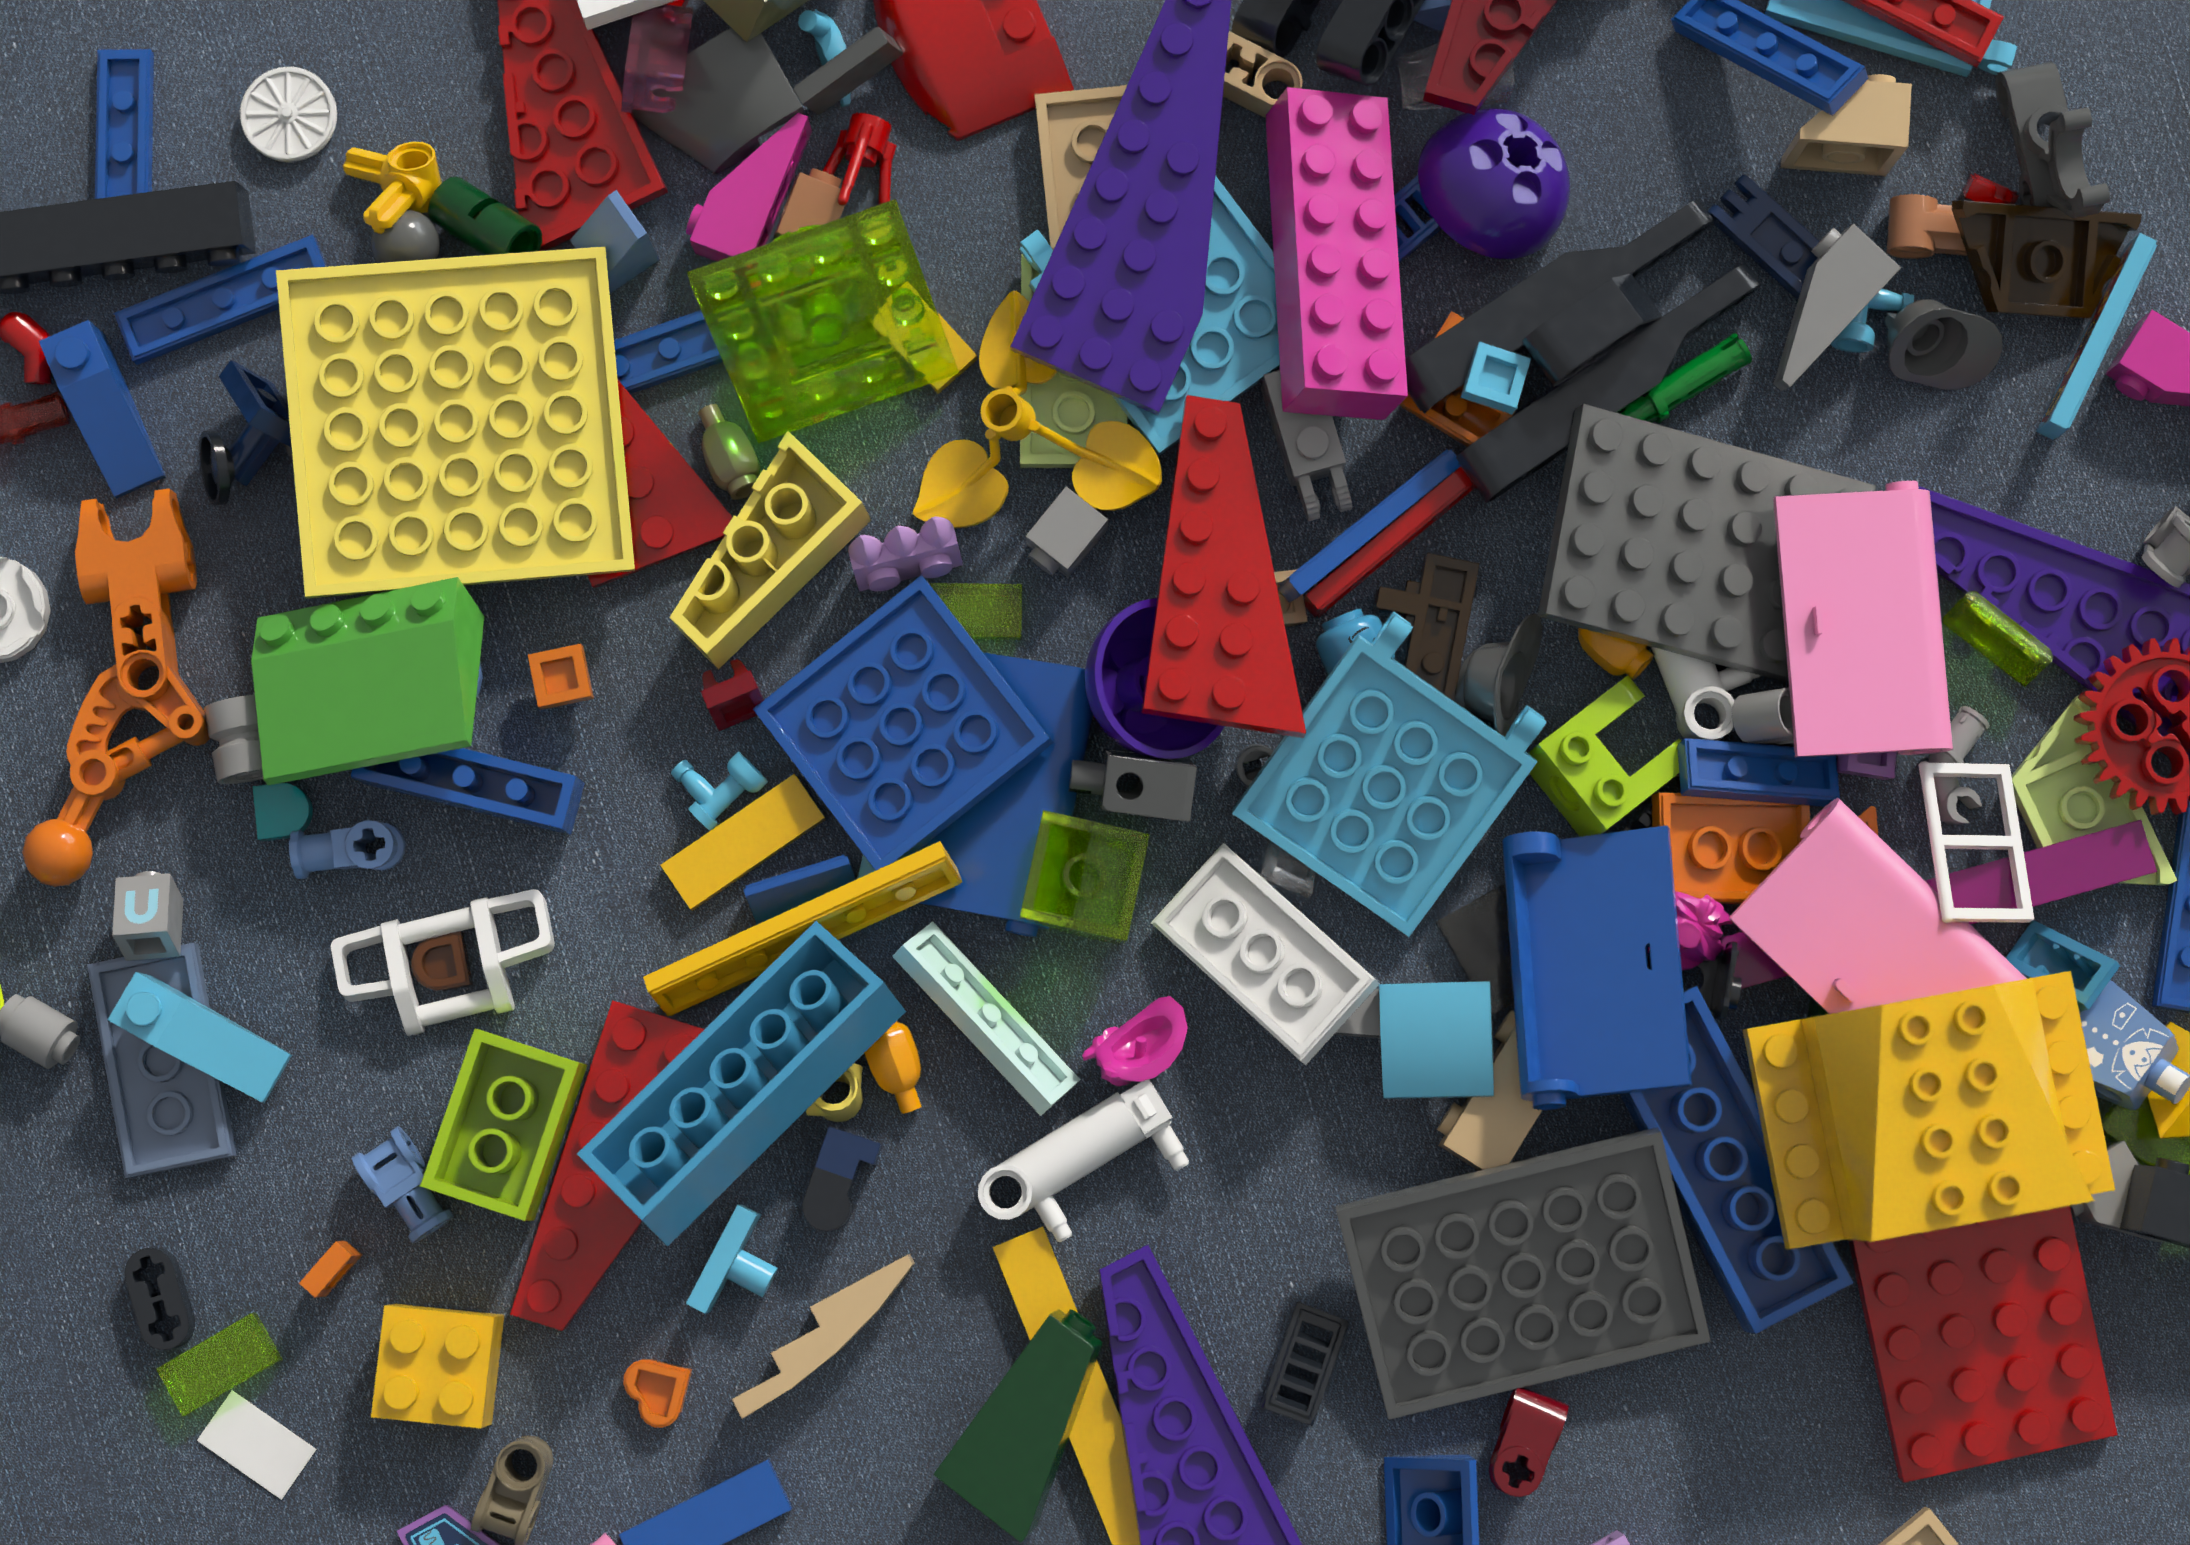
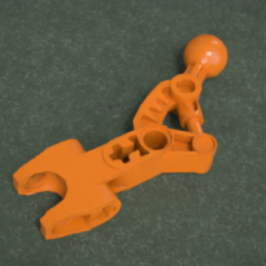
M170 488L154 491L150 526L141 537L129 542L115 540L104 504L98 503L97 499L81 501L78 538L75 548L78 584L86 604L110 602L116 664L97 676L75 719L66 750L67 759L71 765L70 778L74 786L57 819L46 820L36 825L25 838L22 852L24 863L31 876L42 884L53 887L69 885L79 880L90 868L93 848L87 831L103 800L116 797L122 791L126 779L152 766L151 758L183 741L193 746H200L210 740L204 710L183 682L178 672L169 593L196 589L197 572L194 546L188 535L177 495ZM147 616L152 620V624L143 626L142 637L134 631V628L142 626L143 617ZM146 645H148L155 651L146 650ZM157 666L159 670L157 683L150 689L140 690L138 679L141 672L148 667ZM132 709L147 711L166 727L142 741L135 736L108 751L109 739L122 716L127 711Z

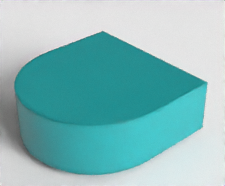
M288 783L253 786L257 838L259 841L290 838L292 831L301 830L304 832L312 820L313 807L310 798L303 790Z

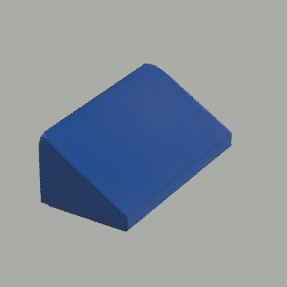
M841 855L746 885L743 891L758 925L856 880L851 860L848 856Z

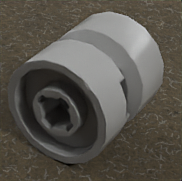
M255 694L228 698L206 705L204 713L209 738L219 742V747L212 752L217 782L219 784H238L263 780Z

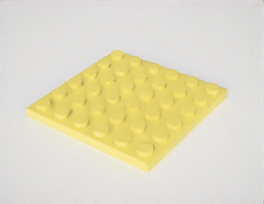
M605 247L276 270L306 598L386 592L458 577L463 585L635 571Z

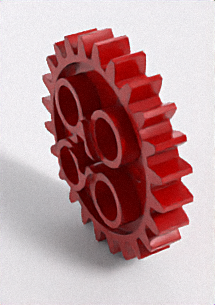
M2155 638L2143 642L2142 654L2133 644L2123 648L2122 657L2124 662L2114 655L2106 658L2103 663L2109 675L2099 671L2090 674L2088 679L2097 689V692L2085 691L2079 694L2078 699L2088 705L2090 710L2079 713L2073 718L2074 721L2087 725L2088 732L2076 737L2074 741L2077 744L2091 746L2092 752L2086 755L2081 760L2082 765L2099 764L2101 769L2095 775L2093 782L2097 784L2111 779L2114 782L2109 795L2112 800L2129 792V809L2131 810L2141 808L2146 800L2149 799L2151 815H2158L2164 812L2168 801L2174 815L2186 812L2187 798L2190 801V763L2186 753H2190V646L2181 654L2178 638H2172L2166 641L2161 652L2158 642ZM2162 675L2170 677L2177 685L2178 695L2174 702L2164 699L2158 691V681ZM2134 688L2141 691L2143 701L2135 698L2133 695ZM2119 709L2127 710L2135 717L2137 727L2133 736L2126 735L2119 730L2116 724V715ZM2167 717L2172 725L2167 730L2168 734L2162 736L2157 728L2162 724L2161 719ZM2155 751L2164 753L2171 762L2172 769L2168 778L2160 777L2152 768L2151 759Z

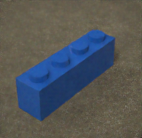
M465 748L352 769L350 776L362 784L568 835L572 834L585 785L582 780L574 775Z

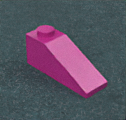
M800 113L793 116L709 191L704 206L695 205L686 228V234L691 235L690 243L695 254L755 275L812 132L808 116Z
M2151 310L2137 322L2105 375L2115 380L2116 388L2132 399L2139 401L2146 399L2151 403L2190 407V332L2156 311Z

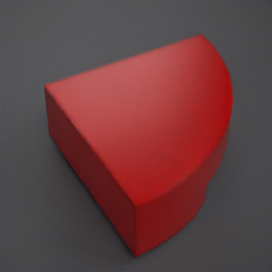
M1975 173L1974 175L1970 174L1962 191L1966 198L1976 202L2016 204L2019 197L2017 191Z

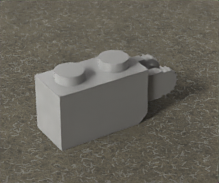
M1280 370L1264 374L1261 385L1262 395L1291 487H1297L1306 519L1312 521L1320 518V503L1317 495L1314 493L1311 481L1329 477L1332 497L1340 512L1351 510L1353 507L1351 496L1343 472L1346 460L1333 417L1283 412Z

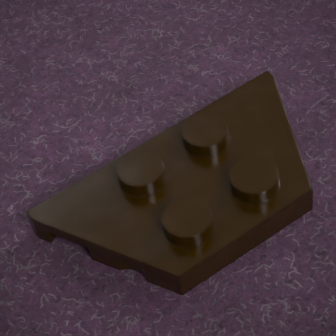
M1952 201V212L1986 311L1991 313L2091 318L2102 298L2104 284L2113 277L2122 260L2116 255L2129 231H2137L2142 214L2100 211L2098 214L2072 219L2054 207Z

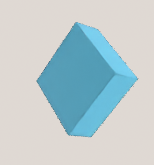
M1479 342L1474 349L1460 398L1513 414L1519 402L1531 358Z

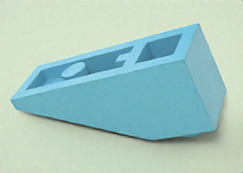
M135 972L108 1018V1021L152 1046L263 1103L266 1102L292 1057L290 1053L151 975Z

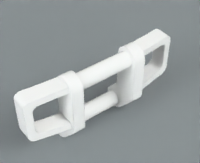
M533 889L490 899L484 897L472 900L470 907L400 924L398 919L381 923V926L334 939L331 943V952L340 994L349 1002L394 995L407 1036L424 1033L425 1026L493 1009L498 1014L514 1010L512 990L505 968L550 953L554 949L555 942L546 900L539 890ZM534 907L539 926L538 938L532 942L501 952L494 914ZM475 928L482 967L489 988L419 1005L414 990L406 945ZM383 942L390 980L351 985L347 955L351 951Z

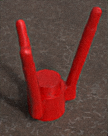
M854 113L851 116L848 129L840 130L836 146L822 171L834 175L844 155L849 161L837 199L838 204L844 206L848 203L860 166L875 167L877 160H879L878 222L881 225H886L889 221L892 161L897 147L888 141L892 126L877 116L866 113Z

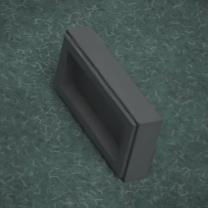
M875 27L795 85L793 90L802 105L820 115L903 55V52L894 38L881 28Z

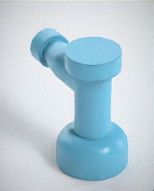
M1881 289L1834 339L1831 346L1842 351L1854 353L1873 350L1875 333L1866 324L1868 308L1882 311H1897L1899 313L1907 305L1914 302V295L1901 293L1900 295L1890 290Z
M737 752L728 761L727 770L730 775L716 789L705 778L695 772L694 767L686 759L678 763L671 772V775L678 782H682L688 793L696 800L688 808L689 811L709 831L719 824L716 818L745 790L751 793L758 792L768 783V780L740 752Z

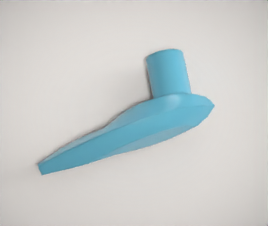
M816 9L814 12L806 10L799 16V27L803 31L814 35L816 50L822 66L846 49L840 30L829 16ZM851 92L840 100L841 107L850 105Z

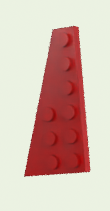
M612 1000L510 1315L564 1331L603 1279L604 1274L622 1249L627 1246L638 1231V1227L643 1221L577 1153L704 1030L703 1028Z

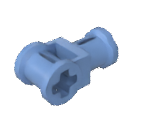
M365 820L357 823L352 828L330 830L328 833L305 835L301 830L290 833V863L297 879L307 878L310 872L332 869L366 868L385 871L395 867L405 853L403 834L397 827L379 821ZM375 837L384 838L385 848L378 849L376 854L367 853L366 843L373 842Z
M397 1126L391 1130V1138L367 1154L363 1155L359 1152L352 1157V1162L368 1188L379 1197L384 1207L392 1208L395 1206L411 1231L408 1238L412 1244L429 1236L454 1218L449 1209H442L429 1189L420 1187L426 1170L425 1162L412 1140L401 1127ZM395 1156H397L395 1159H393L392 1161H390L389 1163H387L386 1165H384L383 1167H381L383 1164H385L386 1162H388L389 1160H391L392 1158H394Z

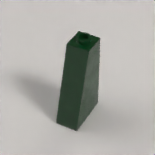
M1058 1309L1047 1317L933 1474L1020 1543L1028 1538L1038 1525L1103 1343L1093 1335L1096 1327L1084 1316L1071 1309L1067 1314Z

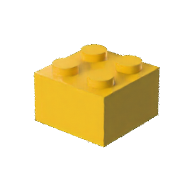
M403 1304L384 1305L371 1417L471 1428H484L492 1425L505 1315Z

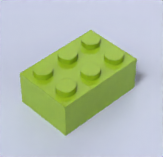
M474 1028L420 1187L523 1221H535L588 1065Z

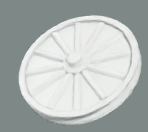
M280 67L262 74L249 86L241 102L240 121L247 139L261 154L276 161L297 162L315 155L329 142L336 127L337 107L331 91L318 76L302 68Z

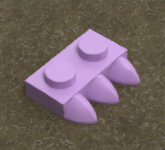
M936 516L926 521L918 534L909 527L895 526L888 532L883 543L875 537L860 535L854 539L848 549L859 592L868 589L872 591H886L896 587L900 581L921 575L925 578L941 577L949 573L952 568L963 565L953 524L945 518Z

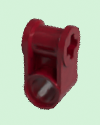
M1523 1387L1512 1391L1502 1417L1500 1433L1488 1467L1490 1480L1498 1490L1510 1496L1522 1497L1530 1495L1538 1488L1550 1455L1563 1430L1568 1414V1404ZM1518 1455L1523 1457L1521 1466L1529 1470L1526 1480L1516 1479L1513 1486H1509V1475L1502 1472L1503 1464L1505 1461L1514 1463Z

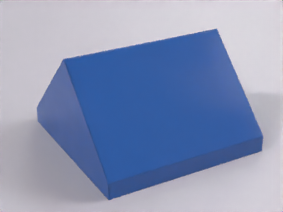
M1469 1454L1384 1457L1387 1545H1479L1476 1459Z

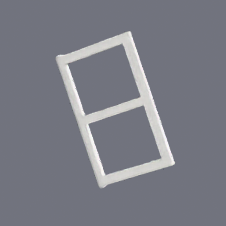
M1920 762L1919 772L1942 922L2029 923L2033 921L2034 914L2010 764ZM1934 777L1996 778L2005 836L1942 835ZM1945 849L2008 850L2017 909L1954 908Z

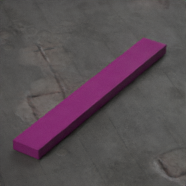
M2141 820L2024 852L2032 907L2157 872ZM2009 857L1949 873L1954 908L2017 909ZM1936 877L1925 880L1938 893ZM1743 932L1720 938L1723 945L1722 954H1724L1727 943L1732 941L1738 943L1739 955L1736 959L1734 977L1741 978V989L1788 976Z

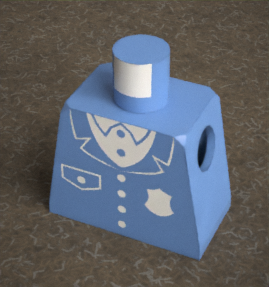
M2110 980L2090 1009L2080 1013L2096 1096L2129 1110H2136L2152 1090L2173 1104H2177L2190 1087V1074L2171 1064L2179 1050L2174 1034Z

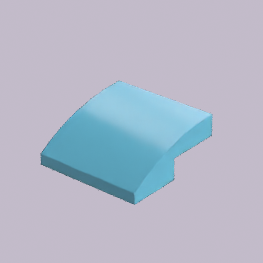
M1490 981L1379 984L1384 1099L1494 1097Z

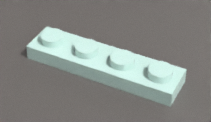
M933 921L904 943L892 956L1040 1116L1080 1081L1079 1077Z

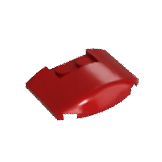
M873 0L878 27L894 38L903 52V55L891 63L896 76L919 109L926 116L930 114L951 128L948 131V135L957 141L1035 110V94L1074 91L1056 40L1051 35L1037 0Z

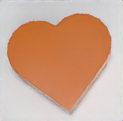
M653 1359L636 1361L627 1368L623 1380L624 1388L632 1399L639 1401L638 1410L646 1424L655 1428H663L673 1424L679 1418L683 1409L692 1369Z

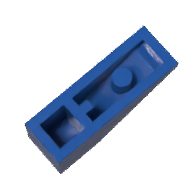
M86 320L40 340L39 344L59 391L114 497H122L165 478V473L106 335L92 322Z

